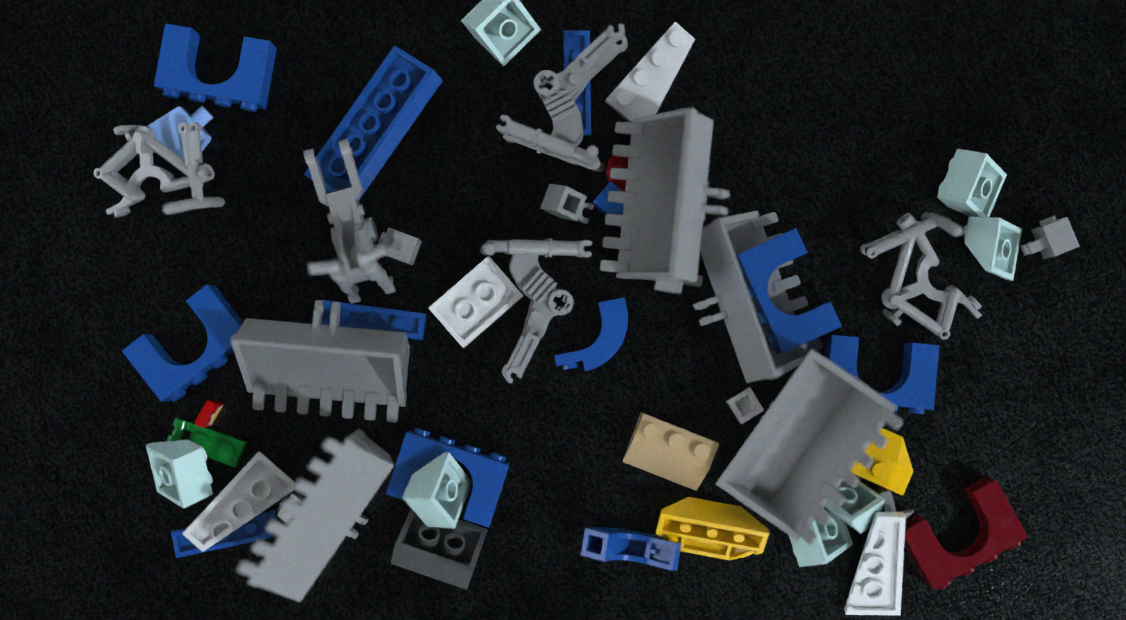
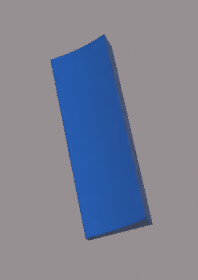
M394 46L316 156L327 191L332 193L352 187L339 146V141L348 139L363 187L360 198L442 83L443 80L432 68L398 47ZM308 168L304 175L313 180Z

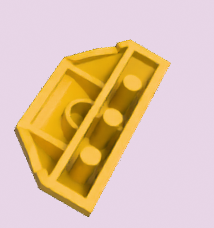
M881 428L879 433L888 440L885 447L881 449L871 442L865 452L873 458V463L869 468H866L857 461L851 471L857 476L903 496L914 472L903 437Z
M687 497L661 510L656 534L663 539L681 543V552L734 560L751 554H762L769 536V529L741 506Z

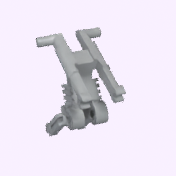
M619 24L618 33H614L613 27L608 26V29L582 51L561 73L555 74L550 70H544L536 75L534 87L552 118L553 131L551 135L543 133L539 128L536 130L512 121L507 115H501V120L507 124L504 127L497 125L496 128L500 133L504 134L503 138L509 143L516 142L537 151L536 153H544L573 165L577 164L593 171L603 172L605 165L598 160L597 147L590 146L586 151L578 146L583 139L584 133L581 113L575 100L600 70L620 52L627 49L628 41L623 24ZM622 40V44L617 45V41Z
M345 139L339 141V146L352 187L336 192H327L313 148L304 150L305 161L310 169L319 202L330 208L331 213L327 214L330 224L334 223V227L331 228V239L339 261L336 259L330 262L309 263L308 266L310 274L330 273L332 279L348 295L350 303L353 304L361 301L358 295L359 289L355 283L376 280L386 294L396 292V289L393 285V277H388L386 271L375 260L387 254V249L384 243L374 247L373 242L378 241L377 229L372 217L366 219L363 217L365 215L364 208L358 201L363 192V187L354 161L352 147L349 145V140Z
M552 238L545 240H488L480 247L482 255H492L495 252L512 254L509 263L510 273L520 291L531 299L522 334L507 364L502 368V375L509 383L513 382L511 378V373L513 372L517 377H522L533 352L545 334L550 320L556 315L569 313L573 308L571 294L555 287L557 283L541 269L538 263V255H544V257H552V255L590 257L592 253L585 252L583 247L585 245H592L591 241H553ZM554 297H561V301L564 302L562 307L556 306V303L553 302Z

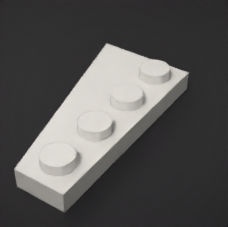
M675 22L608 96L605 102L630 123H633V118L656 114L695 38Z
M259 451L183 532V535L204 552L293 492L296 483Z
M875 512L845 604L844 611L846 615H901L906 519L903 512Z

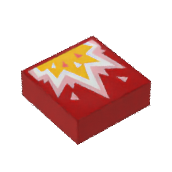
M217 399L206 401L194 424L201 428L211 427L224 403Z

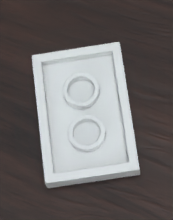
M488 256L433 303L429 309L456 341L465 348L517 303L523 295Z

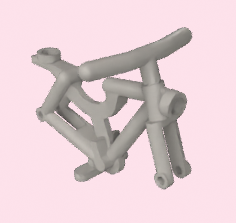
M188 123L179 124L178 130L182 136L184 159L157 140L156 134L148 126L123 125L113 128L115 135H125L127 142L102 166L94 170V176L97 179L103 180L124 196L120 203L106 210L107 215L114 214L115 217H121L131 212L129 207L145 198V193L140 189L142 181L150 176L160 180V189L163 192L191 187L192 199L166 203L163 206V212L166 214L201 208L222 207L225 204V200L222 197L203 196V183L214 178V171L208 164H203L200 140L201 125L199 123H191L190 125ZM139 153L140 168L127 180L118 172ZM153 153H158L187 176L175 179L172 173L162 167L154 166Z
M927 212L922 214V222H917L910 213H907L897 222L901 228L900 230L871 243L863 244L860 251L869 258H875L878 254L902 244L891 285L881 295L882 303L887 308L893 310L890 312L885 308L882 314L898 326L902 323L898 317L905 313L945 340L950 336L949 330L958 303H962L977 319L982 316L978 311L982 306L971 295L966 298L953 285L947 286L943 291L931 286L928 280V270L931 266H937L939 259L925 233L937 226L953 236H960L963 230L961 226L936 213ZM916 241L923 253L917 263V281L902 287ZM924 294L932 300L941 302L936 321L906 300Z

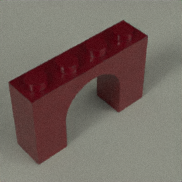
M985 477L963 489L978 516L980 525L975 542L963 551H945L939 544L926 519L916 515L905 522L904 547L924 583L932 589H943L952 583V579L971 574L975 570L974 567L981 563L994 561L998 558L999 553L1019 547L1022 544L1021 541L1028 538L1027 533L996 479Z

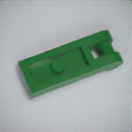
M175 417L172 424L175 427L172 434L168 435L166 442L188 440L182 437L185 430L191 431L189 440L202 446L207 453V458L234 468L238 467L247 441L209 427L201 428L194 424L195 422Z

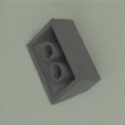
M411 508L396 541L391 564L467 590L488 529L459 519L455 528L427 527Z

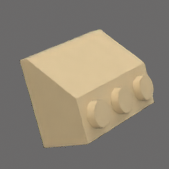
M641 412L622 462L697 491L710 469L719 443Z

